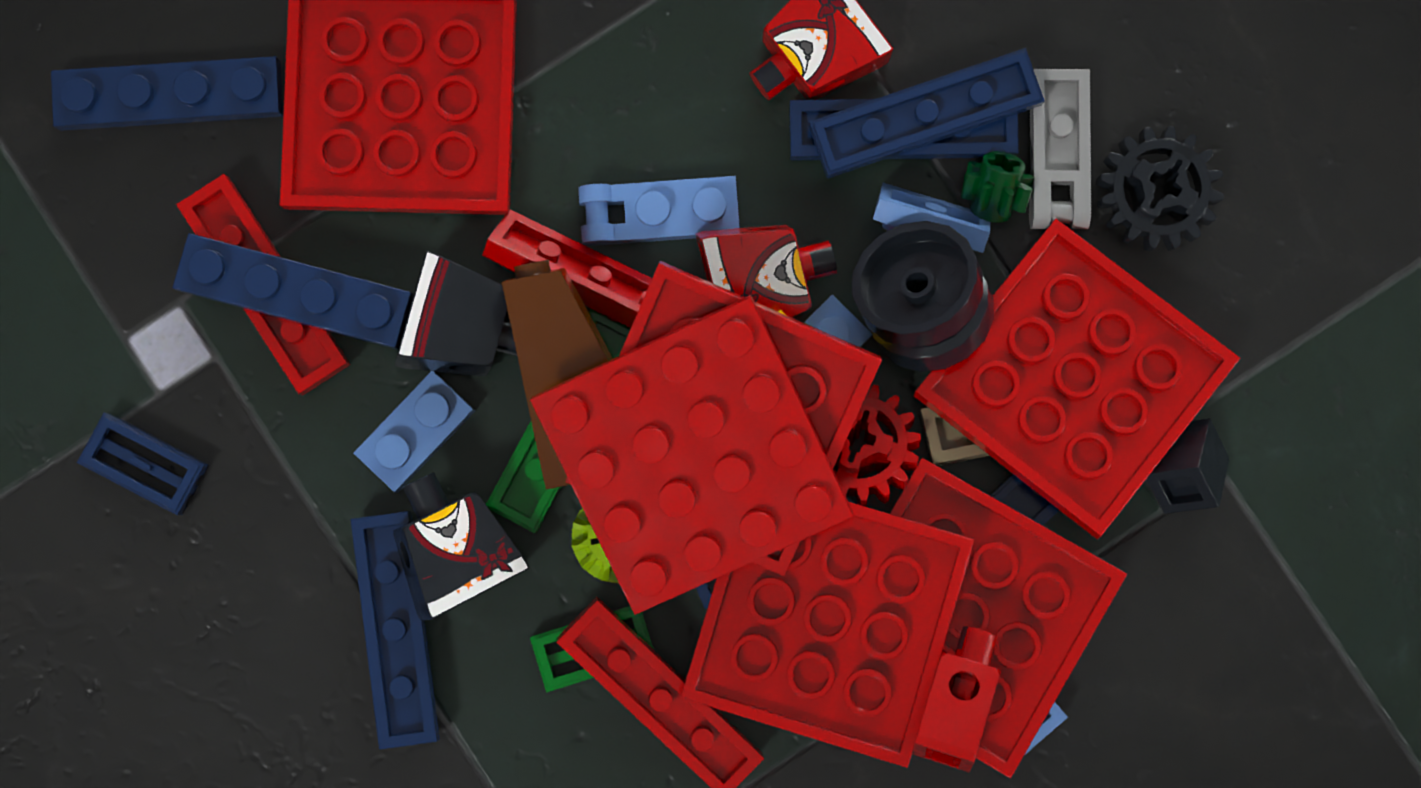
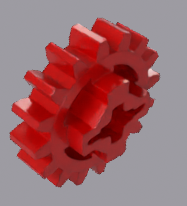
M873 385L865 397L836 461L838 471H834L846 498L848 495L856 496L857 504L865 507L868 495L875 494L883 504L889 502L890 484L904 490L908 483V476L904 470L915 471L919 456L910 451L919 448L921 435L915 432H907L914 424V414L912 412L901 415L897 414L900 398L897 395L892 396L886 402L879 400L880 392L878 385ZM877 420L883 422L893 436L884 434ZM862 429H866L864 437L866 445L861 447L860 452H856L854 461L850 462L851 450H849V446H852L855 440L859 439ZM874 470L880 472L872 477L859 479Z

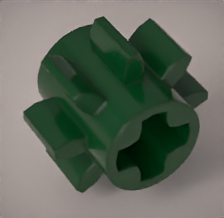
M1001 151L988 152L984 155L982 164L969 161L960 197L971 200L970 210L978 218L989 222H1005L1010 219L1013 210L1020 213L1026 212L1033 190L1031 186L1034 177L1033 175L1024 174L1025 164L1017 156Z

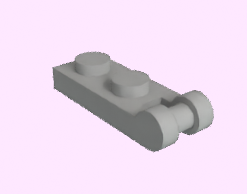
M1033 69L1045 102L1042 106L1030 109V175L1034 177L1031 186L1033 190L1029 202L1030 229H1048L1050 223L1055 219L1069 224L1070 229H1089L1091 221L1090 69ZM1051 185H1070L1069 201H1051Z

